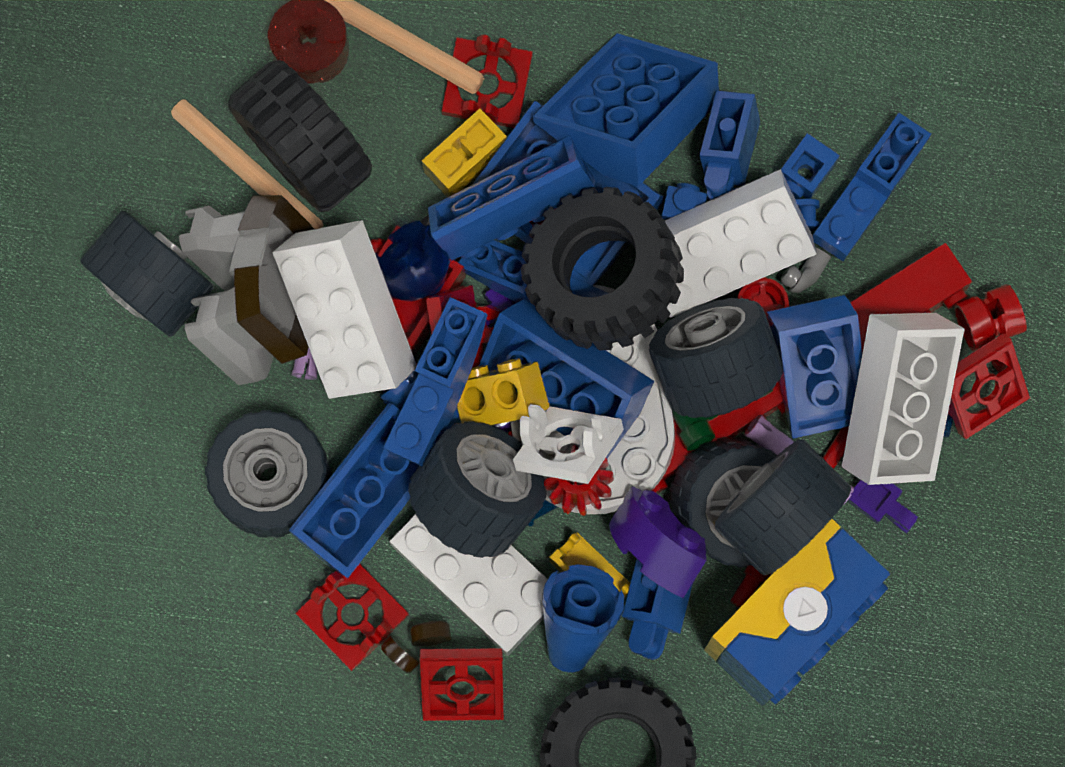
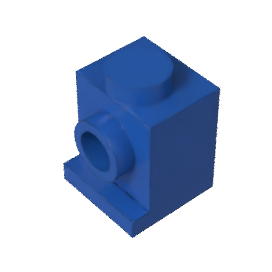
M808 133L781 168L795 199H800L802 196L811 199L829 173L834 169L840 156ZM802 168L809 169L812 177L805 179L798 174V171Z
M678 183L677 187L668 185L662 219L664 221L704 204L707 193L700 192V188L692 184Z

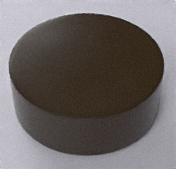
M445 621L420 623L410 629L413 646L437 645L452 639L450 624Z
M391 635L381 645V650L406 673H411L420 663L419 659L406 646Z

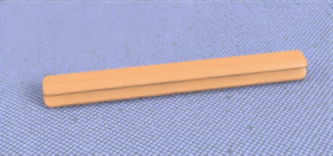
M315 0L319 7L467 92L475 94L482 86L484 81L482 73L354 0Z
M182 99L173 107L171 111L173 118L259 195H282L314 229L323 228L322 220L187 100Z

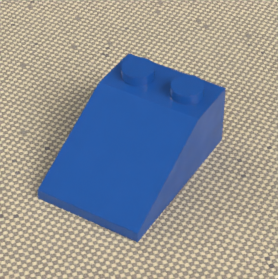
M842 295L768 311V323L782 362L783 375L779 380L792 439L848 427L850 425L862 360V346L858 314L847 297Z

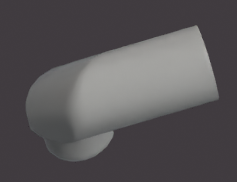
M815 247L817 254L807 258L800 271L795 266L788 267L781 276V283L790 287L789 291L793 293L804 291L818 280L831 257Z

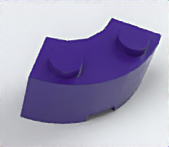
M633 486L630 487L623 503L619 506L609 523L612 537L623 554H627L630 551L643 564L640 572L664 589L684 598L707 561L705 538L679 522L671 512L668 502L659 494L650 490L642 491Z

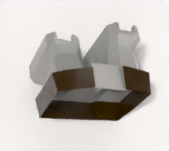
M282 195L252 196L245 211L228 215H221L209 205L186 211L185 214L189 218L194 217L190 233L179 236L182 252L224 290V292L202 295L191 300L195 307L199 306L196 322L185 324L188 340L237 385L266 379L273 357L283 364L307 356L309 346L272 252L295 233L314 230L311 224Z

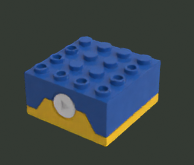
M833 519L798 554L781 568L777 569L712 636L704 649L715 661L718 660L717 663L761 706L769 700L775 705L782 700L802 680L797 672L804 675L814 667L831 649L830 647L860 619L861 614L868 610L888 589L883 581L890 573L844 529L840 530L841 526Z

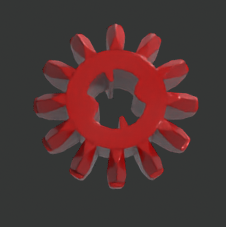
M573 445L571 452L573 453L578 450V446ZM607 458L604 459L589 484L578 485L577 482H574L573 485V481L553 477L545 479L544 485L546 490L552 491L549 496L552 504L562 503L563 512L567 514L577 506L580 515L585 516L587 514L586 505L589 504L595 509L600 510L602 504L599 497H611L612 490L607 484L614 481L613 472L606 470L609 465Z

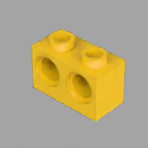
M478 109L422 160L424 173L447 197H450L463 190L484 170L507 139V136L481 109Z
M517 358L497 364L498 370L489 371L487 365L472 368L457 405L461 423L473 421L475 423L481 422L494 425L520 420L522 416L529 417L528 407L530 404L538 405L542 409L547 410L549 402L538 362L522 365L521 359Z

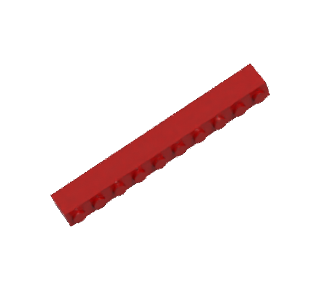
M946 243L850 302L858 314L862 354L870 314L932 313L943 305L949 310L954 307L955 303L963 301L968 297L965 291L968 290L972 280ZM779 382L776 383L770 394L757 401H753L741 409L718 415V417L709 421L715 433V438L712 441L723 437L732 439L740 433L749 430L748 426L758 415H762L766 419L767 416L778 409L781 414H785ZM675 419L673 456L666 473L652 490L657 494L668 487L665 481L676 474L675 472L679 465H682L686 459L685 457L691 452L687 451L679 436L681 430Z

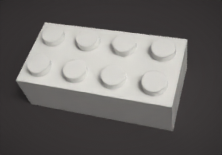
M781 169L665 220L680 247L683 257L680 264L684 268V281L676 283L681 291L678 302L676 304L669 303L667 306L671 313L669 317H675L696 306L707 303L817 254L813 236Z
M363 220L295 233L272 252L329 399L395 389L415 370L417 366Z
M937 313L870 314L842 462L844 469L868 485L935 481L963 339V327Z
M416 514L389 541L391 546L486 637L498 648H502V652L506 656H509L544 619L542 593L548 579L512 545L504 553H499L498 556L494 557L485 556L479 558L469 554L464 555L451 547L448 548L435 536L433 537L427 531L424 524L419 521Z

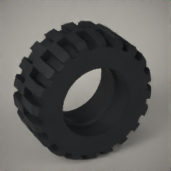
M284 61L268 62L230 95L228 102L229 110L234 115L236 121L242 126L245 133L267 157L269 162L282 174L286 181L319 212L331 211L369 178L372 164L361 145L319 94Z
M595 187L583 189L582 196L574 198L572 193L561 198L563 203L555 210L550 206L542 214L545 218L541 225L537 223L533 225L529 232L533 241L531 244L526 243L523 248L522 258L527 264H523L521 267V276L527 285L525 292L530 302L535 306L537 312L560 337L566 341L571 339L576 346L588 349L593 343L598 350H611L613 348L612 343L616 342L624 348L633 345V337L642 334L644 338L655 332L651 326L657 320L664 323L671 313L667 306L669 303L676 304L681 294L676 283L684 281V268L680 264V261L683 259L682 253L671 230L658 211L649 202H643L639 195L630 191L622 195L618 188L605 187L603 193H598ZM607 241H623L635 247L636 259L634 267L626 281L617 289L598 297H582L572 293L570 279L573 268L588 249Z
M608 678V680L588 683L576 692L573 691L554 710L542 736L540 766L580 767L579 750L584 737L595 725L609 719L618 718L632 721L649 734L656 750L655 767H695V760L697 759L696 746H694L692 729L682 715V710L676 703L670 701L664 692L656 687L654 689L639 680Z

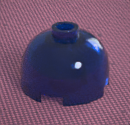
M413 221L403 225L388 237L393 243L385 250L381 257L377 253L375 255L391 297L401 301L412 302L432 296L440 291L449 270L450 257L448 252L441 249L434 240L429 224L424 226L420 221Z

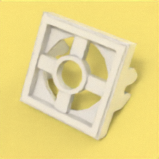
M530 404L528 407L529 417L522 416L520 418V436L523 446L513 459L516 471L589 484L623 432L622 420L550 406L545 412L540 406ZM560 427L574 428L570 435L559 439L549 437L552 431ZM576 443L580 445V448L573 453L563 454L559 452L567 444ZM539 450L553 451L555 458L553 461L545 459L539 454Z

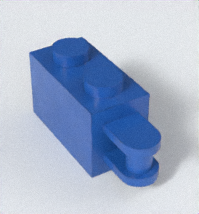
M716 91L700 151V159L705 176L704 183L707 188L709 201L733 191L734 185H745L760 125L755 94Z
M637 559L622 617L633 621L629 638L630 650L649 660H655L663 653L668 632L681 633L692 585L684 598L675 595L640 572L643 564Z

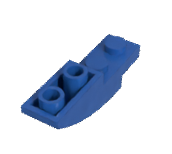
M898 113L813 234L814 243L844 262L930 138L931 133L901 113Z
M492 240L482 245V250L474 256L466 259L461 257L459 264L464 266L467 275L516 303L523 299L530 302L525 292L527 285L521 276V267L523 264H527L522 258V251ZM571 277L570 289L575 295L598 297L609 293Z
M449 298L414 370L418 373L417 379L383 447L384 449L423 466L424 460L430 453L439 432L444 433L456 410L477 355L488 314L456 299Z

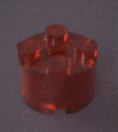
M291 0L280 7L274 14L267 36L275 61H284L307 83L328 82L343 70L349 55V37L343 17L333 5L325 0ZM313 37L316 38V42H315L314 44H312L311 42L307 41V42L304 43V45H303V42H302V41H303L304 39H306V38L311 39V38H313Z

